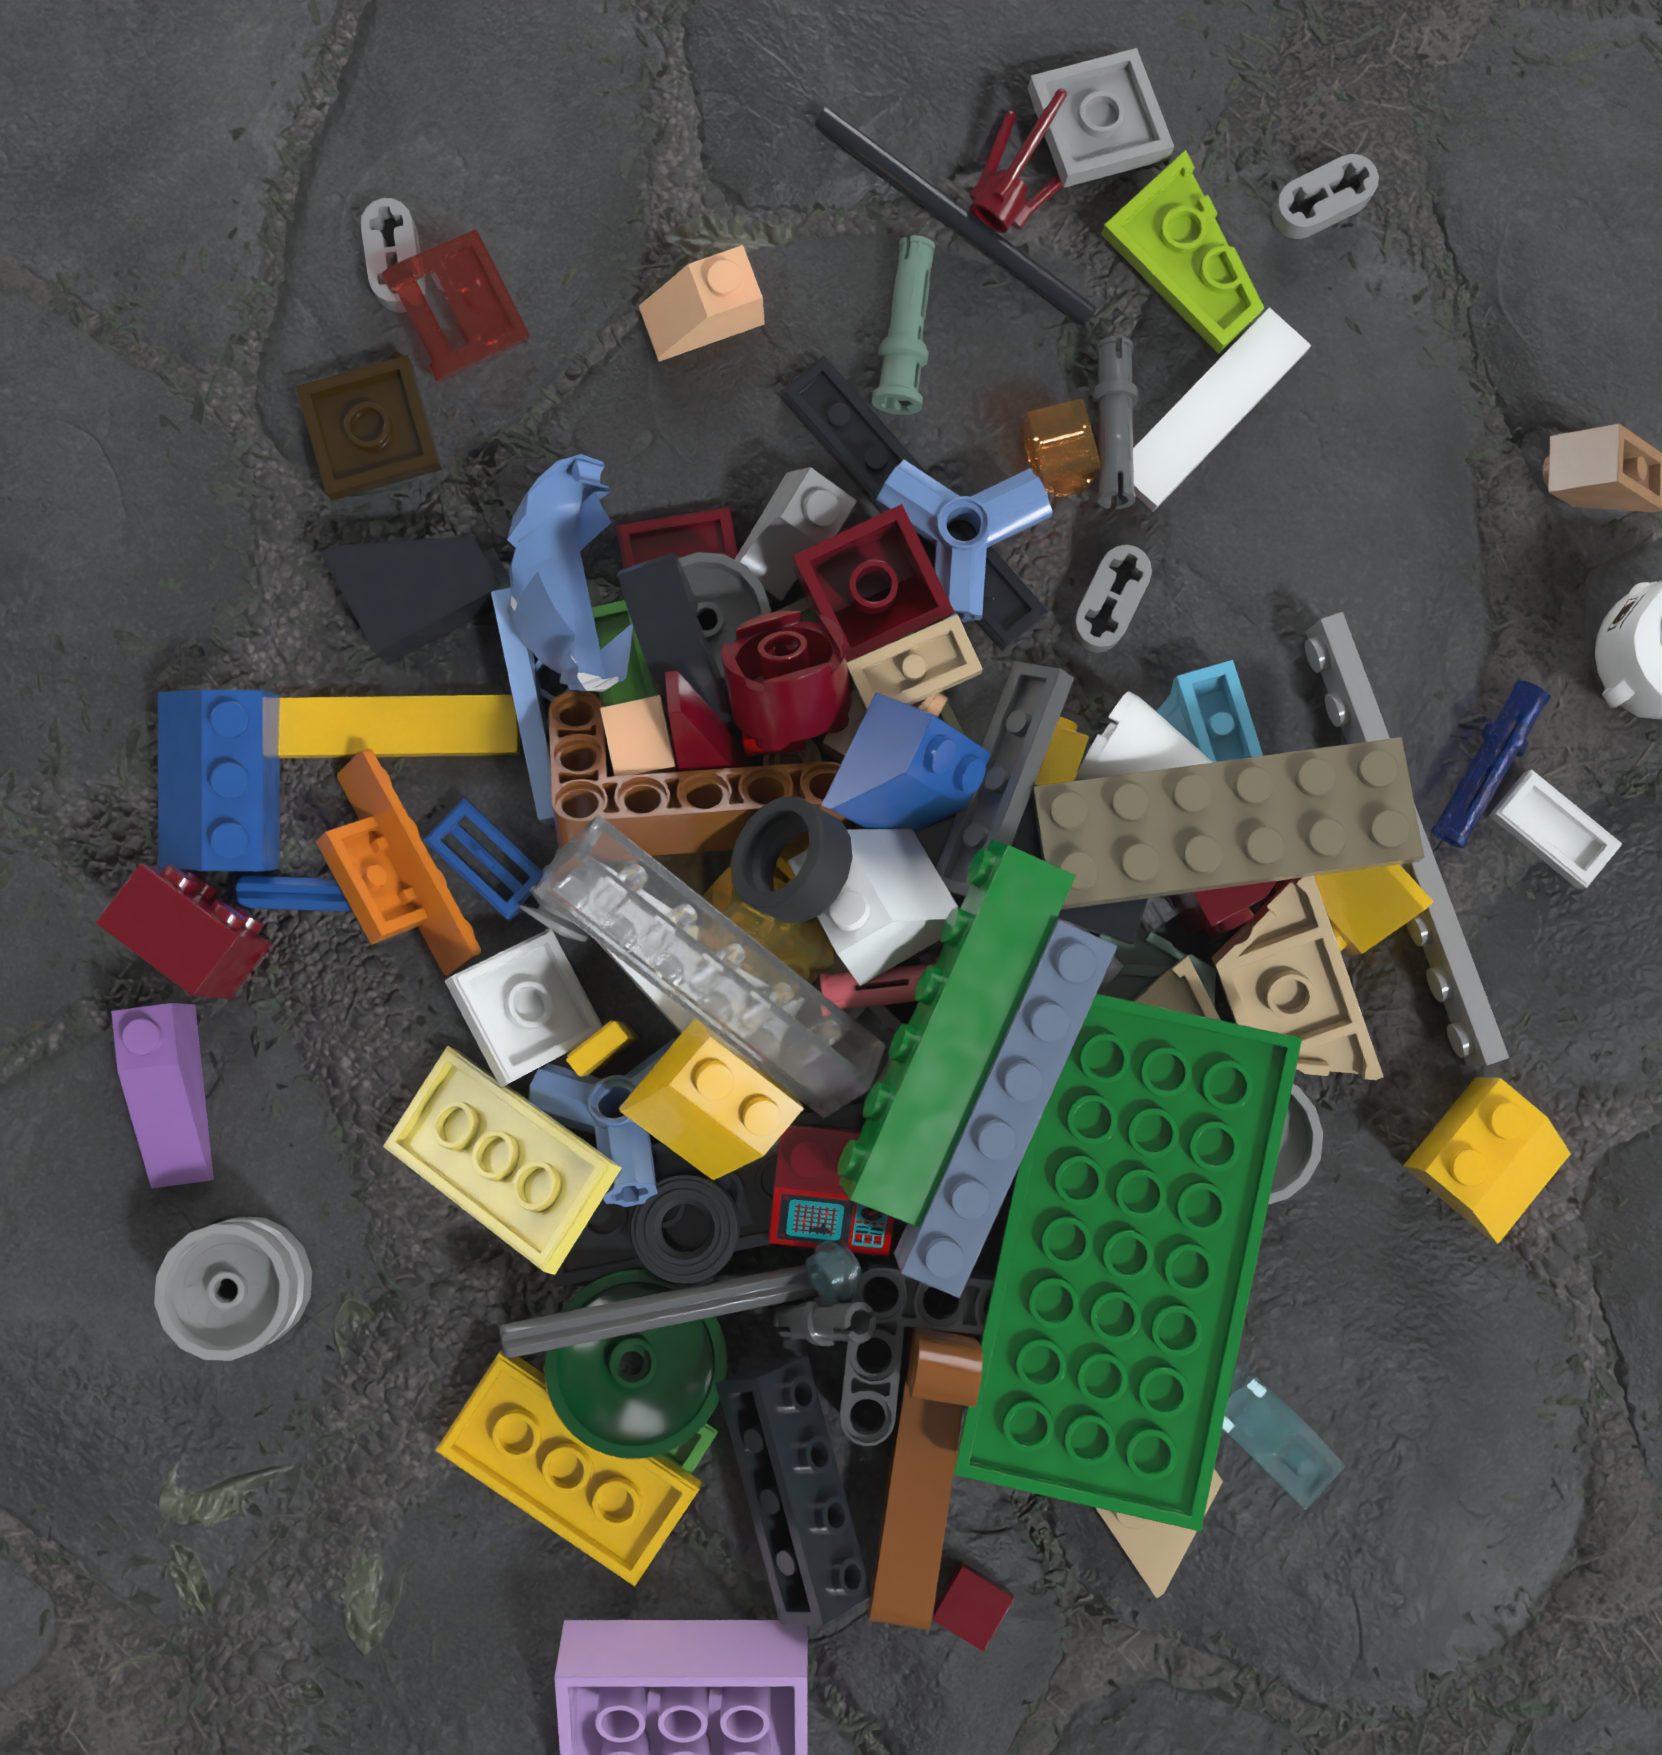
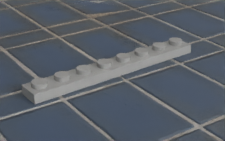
M1343 612L1320 619L1306 631L1308 640L1305 641V652L1311 668L1316 673L1321 672L1328 694L1325 695V706L1331 722L1336 727L1341 726L1347 744L1390 739ZM1416 809L1425 857L1419 862L1400 865L1434 902L1426 910L1407 922V928L1415 944L1423 946L1430 968L1426 971L1427 982L1434 997L1445 1005L1451 1024L1447 1025V1035L1454 1052L1460 1058L1464 1057L1466 1065L1487 1066L1509 1058Z

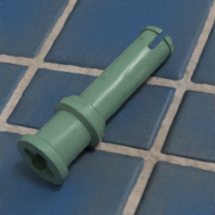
M916 235L910 237V248L907 237H903L899 241L898 267L893 292L888 337L882 340L878 348L877 358L882 362L879 388L873 391L871 402L880 411L896 415H911L922 410L923 397L918 393L921 368L927 365L929 355L927 346L923 342V328L935 244L926 237Z

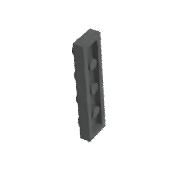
M1017 661L1013 663L982 748L991 753L986 765L984 780L980 787L973 792L966 809L956 814L936 866L938 874L953 896L965 899L971 886L966 882L970 864L980 849L987 850L991 839L1010 846L1012 845L1074 680L1071 675L1060 668Z

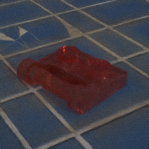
M477 229L398 262L381 274L389 291L397 292L432 360L428 366L436 382L450 379L469 367L527 342L530 337ZM431 274L467 344L452 351L417 283V280Z

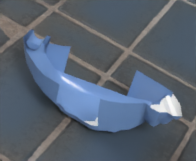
M582 454L555 462L535 481L513 516L507 540L516 549L509 568L511 596L507 611L523 645L531 650L540 662L561 674L560 683L567 684L571 690L602 692L617 682H622L626 679L633 624L628 626L600 650L580 551L611 523L599 499L610 493V488L600 483L601 472L605 467L604 462Z

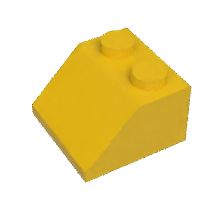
M1400 864L1314 876L1340 952L1346 957L1363 954L1426 910L1434 902ZM1289 879L1277 881L1273 886L1274 890L1277 892Z
M698 1014L619 1107L621 1113L712 1180L763 1157L804 1109L788 1083Z
M1475 1077L1403 1167L1489 1240L1498 1244L1571 1153L1548 1117L1501 1078Z

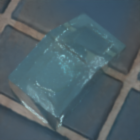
M1257 1377L1246 1387L1234 1392L1228 1399L1222 1429L1305 1510L1346 1467L1311 1427Z

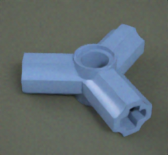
M904 459L888 477L875 501V505L885 512L902 504L916 533L935 544V573L955 612L952 616L958 614L960 621L963 623L982 619L987 548L1050 518L1053 513L1048 500V494L1040 478L1033 473L1031 468L971 497H960ZM955 520L968 521L976 529L977 536L969 541L956 540L948 532L947 525Z
M672 1039L625 1076L612 1075L603 1079L590 1075L579 1077L573 1070L547 1063L544 1068L537 1070L530 1084L528 1101L560 1124L594 1134L596 1136L597 1150L622 1167L603 1197L606 1204H618L628 1207L643 1204L649 1197L657 1194L650 1133L625 1115L619 1118L609 1117L612 1113L619 1110V1107L676 1039Z

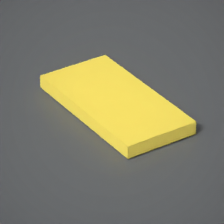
M449 1046L446 1047L383 1145L390 1153L539 1269L554 1275L622 1169L618 1164L509 1086L505 1085L500 1088L495 1076L460 1051Z

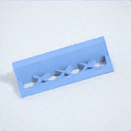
M511 588L492 591V599L538 820L546 827L554 826L551 802L549 717L547 718L544 699L551 703L556 697L541 688L539 675L546 665L539 660L536 662L534 653L523 645L518 631L511 622L507 611Z

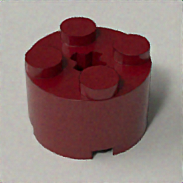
M786 610L764 614L744 622L735 629L737 639L730 646H728L726 641L723 644L721 658L733 720L740 730L755 738L756 745L759 748L769 751L780 750L789 745L790 742L809 739L823 733H837L847 727L852 694L844 636L838 624L828 617L818 614L819 623L802 621L801 611Z

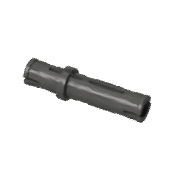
M1116 336L1104 338L1097 343L1098 385H1096L1092 394L1093 406L1098 410V504L1108 509L1111 506V496L1114 495L1115 509L1127 508L1135 503L1133 408L1138 402V388L1132 383L1133 343L1130 339L1121 337L1120 351L1116 352Z

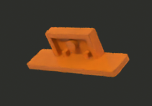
M371 749L360 751L337 774V779L355 810L359 821L326 831L315 842L371 945L418 927L443 974L446 976L453 974L481 953V948L475 939L473 928L464 919L447 888L444 875L435 866L419 836L416 824L408 816L394 791L387 771L381 767Z

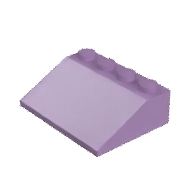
M564 1620L555 1671L560 1755H808V1625L780 1624V1620Z

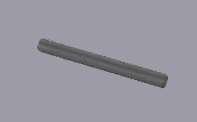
M845 1256L507 1323L500 1327L501 1348L505 1357L513 1358L847 1290L855 1286L857 1280L856 1267L852 1257Z

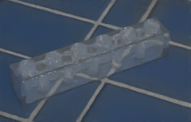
M598 814L557 852L534 892L821 1117L829 1116L870 1090L886 1045Z

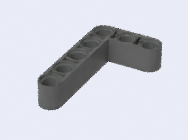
M874 1260L860 1270L854 1286L852 1302H865L871 1306L872 1311L869 1313H858V1315L876 1316V1329L871 1338L883 1339L889 1345L892 1354L887 1361L873 1365L861 1358L858 1352V1346L861 1343L848 1341L840 1420L841 1427L850 1440L862 1446H874L885 1441L892 1432L896 1415L905 1326L982 1335L986 1318V1311L983 1306L985 1300L991 1294L995 1272L972 1270L960 1298H957L956 1304L947 1311L938 1312L929 1308L923 1299L925 1292L931 1286L901 1274L897 1261ZM883 1276L895 1283L898 1295L892 1302L878 1305L867 1298L864 1286L874 1277ZM862 1399H872L882 1405L885 1416L879 1422L867 1425L859 1422L854 1417L852 1407Z

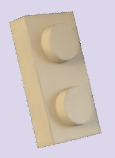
M958 614L847 663L849 677L865 712H867L876 692L912 705L978 676L983 670Z

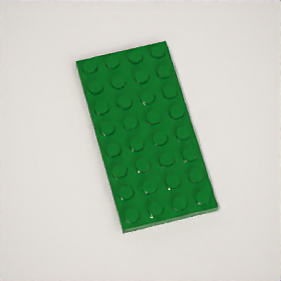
M1096 994L1016 1171L980 1341L983 1351V1365L979 1395L976 1406H967L954 1465V1475L1201 1532L1302 1038Z

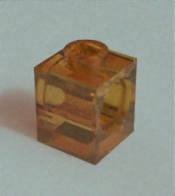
M1083 398L1027 412L1021 428V434L1030 468L1040 478L1046 492L1054 491L1056 497H1067L1086 490L1089 487L1088 483L1093 482L1101 462Z

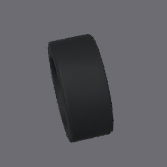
M780 797L763 805L747 821L737 838L731 859L732 884L742 901L783 923H803L821 915L837 899L848 880L853 858L851 836L841 820L801 797ZM808 829L810 844L805 862L798 874L785 887L775 891L773 876L779 856L785 846L797 834Z

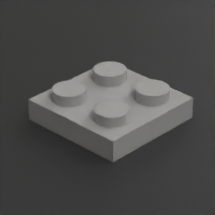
M1137 48L1031 75L1028 92L1038 119L1058 89L1063 88L1067 92L1064 102L1044 134L1064 188L1170 159L1174 144Z

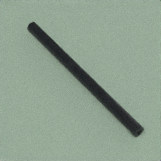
M829 107L823 109L816 120V128L1079 324L1085 326L1097 309L1094 304Z

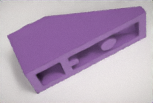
M168 1003L111 1011L117 1072L151 1189L214 1180L195 1005Z

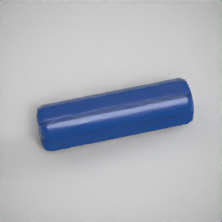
M242 876L237 882V904L245 908L344 912L352 910L336 879Z

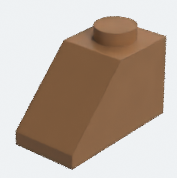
M1620 423L1550 436V455L1546 457L1543 464L1544 482L1550 494L1572 507L1638 512L1662 511V453Z

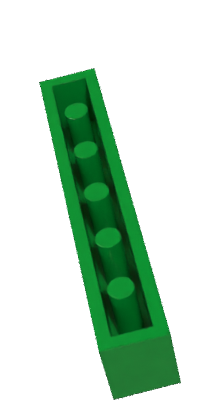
M991 839L987 850L982 848L977 852L968 869L966 882L971 886L961 908L955 907L952 909L943 925L940 940L945 944L935 967L929 965L918 981L914 998L919 1003L909 1025L902 1024L893 1037L889 1049V1059L893 1061L883 1083L876 1082L866 1098L863 1117L867 1118L859 1138L857 1141L850 1140L841 1154L837 1168V1174L841 1176L839 1185L850 1200L914 1226H920L1076 877L1075 874Z

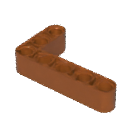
M572 690L558 695L550 704L551 802L559 849L565 856L574 860L587 861L734 850L736 840L747 821L763 805L780 797H801L841 820L847 830L852 829V821L822 806L841 766L838 763L811 762L609 777L606 733L600 710L603 707L601 700L595 694L588 691ZM807 829L797 834L786 846L810 844L809 830Z
M910 1327L872 1576V1595L869 1598L868 1621L929 1630L931 1626L963 1406H976L981 1383L983 1351L974 1334Z

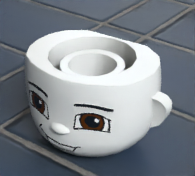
M1662 580L1636 584L1627 595L1613 605L1603 619L1596 638L1595 659L1598 674L1605 687L1602 693L1610 708L1620 705L1641 718L1662 719Z

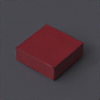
M961 1561L934 1607L932 1620L984 1652L1015 1598L1011 1591Z

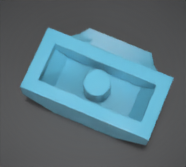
M1233 660L1185 673L1173 680L1170 695L1156 712L1212 762L1263 756Z

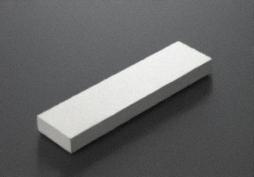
M1270 307L1133 448L1134 492L1153 512L1310 348L1311 345Z

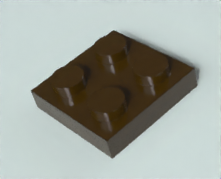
M408 355L296 386L325 492L332 501L443 470L414 367Z

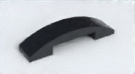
M673 552L619 570V582L636 636L667 712L665 672L678 671L743 743L742 730L738 728L733 720L728 690L696 616L698 604L677 553ZM760 755L752 756L753 766L761 764Z

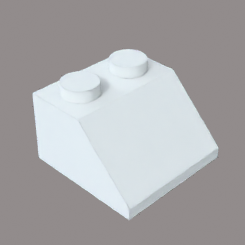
M912 829L847 830L851 836L853 855L848 880L837 899L821 915L817 916L837 955L860 986L939 941L943 925L953 908L958 907ZM808 849L788 860L795 876L806 860Z

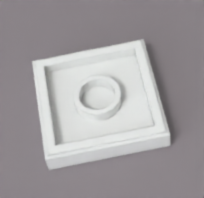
M551 928L445 980L500 1088L575 1049L603 1027Z

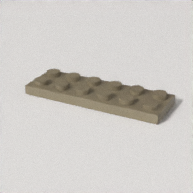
M1402 737L1035 786L1032 791L1042 860L1076 875L1061 910L1419 862L1425 857Z

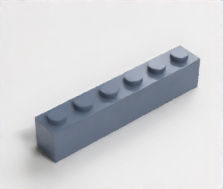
M1056 920L919 1227L907 1223L894 1252L901 1274L960 1298L1118 946L1061 920Z

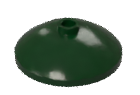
M649 1270L621 1271L599 1278L585 1286L567 1302L560 1313L689 1288L690 1286L666 1281ZM716 1316L547 1350L544 1354V1380L547 1394L562 1424L574 1437L588 1447L606 1455L626 1459H642L661 1455L679 1447L692 1438L705 1425L714 1412L720 1399L717 1382L726 1379L727 1372L726 1344ZM628 1351L636 1353L640 1358V1368L633 1375L625 1374L620 1367L621 1357Z

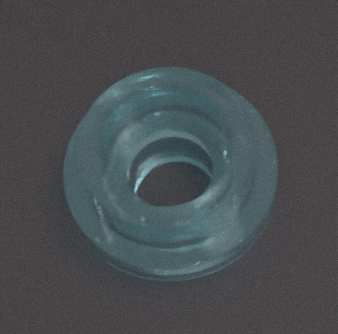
M830 1240L817 1245L815 1254L808 1257L806 1261L807 1273L816 1291L827 1301H833L837 1298L848 1300L856 1295L859 1289L858 1279L861 1276V1270L854 1254L847 1247H840Z

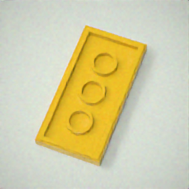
M502 1350L498 1353L435 1450L633 1586L637 1584L700 1490L703 1482L662 1454L642 1459H626L603 1454L583 1444L567 1430L557 1417L547 1394L544 1373L520 1357H505Z

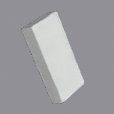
M1532 769L1521 775L1489 814V817L1578 890L1589 886L1622 845L1620 841Z

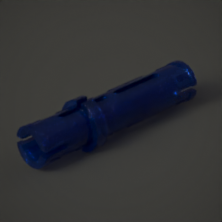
M1518 680L1514 684L1513 691L1495 722L1485 725L1481 732V737L1484 741L1464 776L1460 779L1439 820L1430 831L1438 839L1457 848L1464 849L1466 847L1468 838L1488 804L1493 799L1516 756H1523L1529 746L1526 738L1542 709L1551 698L1544 689L1530 682ZM1514 720H1515L1516 723H1515L1513 729L1511 730V732H1510L1509 736L1507 737V739L1504 741L1502 747L1500 748V751H1499L1497 757H1495L1496 751L1498 750V748H1499L1500 744L1502 743V741L1505 739L1507 733H1508L1509 730H1510L1511 725L1513 724V722H1514ZM1484 772H1486V776L1484 777L1482 783L1480 784V786H1479L1478 790L1476 791L1474 797L1472 798L1470 804L1468 805L1467 809L1465 810V805L1467 804V802H1468L1469 798L1471 797L1473 791L1475 790L1476 786L1478 785V783H1479L1480 779L1482 778Z

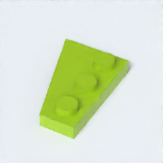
M1185 150L1104 224L1101 235L1219 354L1260 316L1264 306L1235 248L1228 245L1215 219L1218 213L1209 195H1203L1193 175L1195 167Z

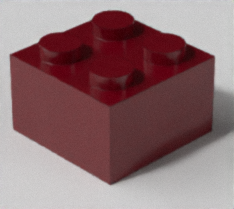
M141 863L95 922L189 994L199 997L231 999L273 945L271 940L259 932L264 923L256 916L237 904H234L231 908L222 901L214 899L213 895L218 889L213 884L192 870L183 872L169 863L164 869Z

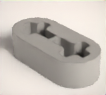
M1348 154L1292 180L1284 186L1273 206L1272 219L1274 226L1281 234L1288 238L1302 239L1358 213L1367 205L1378 187L1379 175L1375 165L1362 155ZM1343 176L1348 182L1358 180L1361 184L1356 193L1351 187L1335 194L1333 191L1337 188ZM1294 200L1299 206H1304L1317 200L1307 218L1302 212L1292 214L1289 211Z
M381 198L368 205L361 216V232L368 280L376 298L386 309L393 312H407L419 305L425 295V278L418 231L409 210L402 202L393 198ZM395 219L398 227L394 228L395 246L392 247L388 246L381 233V230L385 229V220ZM398 264L407 280L402 282V291L399 293H392L389 284L393 282L391 265Z
M1131 545L1116 546L1107 552L1099 564L1072 623L1073 636L1077 643L1085 650L1095 653L1108 651L1118 643L1126 632L1152 574L1149 558L1138 547ZM1123 561H1126L1133 565L1131 574L1138 579V582L1129 580L1121 590L1120 595L1110 591L1117 573L1110 569L1109 566L1118 568ZM1105 603L1113 607L1108 617L1107 625L1114 629V632L1104 631L1099 638L1094 637L1090 634L1092 624L1085 620V616L1095 618Z

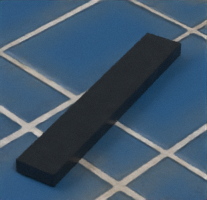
M824 355L780 391L781 399L874 505L884 483L903 459L929 476ZM877 507V509H878L881 513H884V512H885V511H883L882 509H880L879 507ZM955 520L947 525L948 532L956 540L969 541L977 536L976 529L968 521ZM917 533L934 568L935 544ZM990 546L986 551L983 614L981 620L975 621L1004 652L1047 615L1048 610L993 547Z

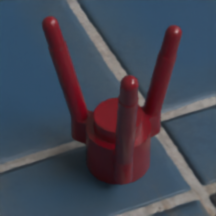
M1063 88L1055 92L1008 170H1000L997 176H995L1016 120V113L1014 111L1006 113L981 178L969 195L973 200L970 205L972 214L998 233H1006L1011 225L1021 230L1031 214L1063 187L1058 174L1026 202L1024 195L1028 188L1018 177L1064 102L1067 92Z

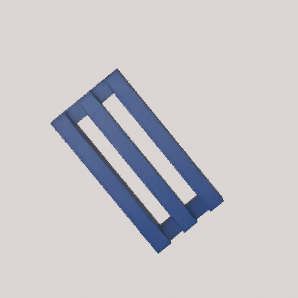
M465 798L423 839L509 921L518 914L519 905L523 906L533 898L529 891L530 888L534 885L543 887L549 881L538 866ZM464 816L469 818L531 877L524 885L458 824ZM449 832L514 893V896L508 902L442 841Z

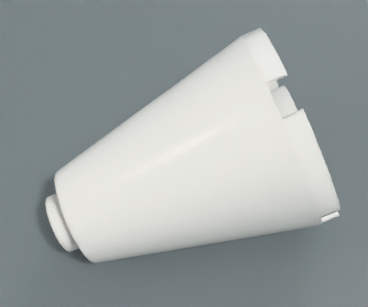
M1128 691L1109 715V718L1116 721V723L1113 724L1111 722L1102 735H1097L1074 781L1213 762L1144 700Z

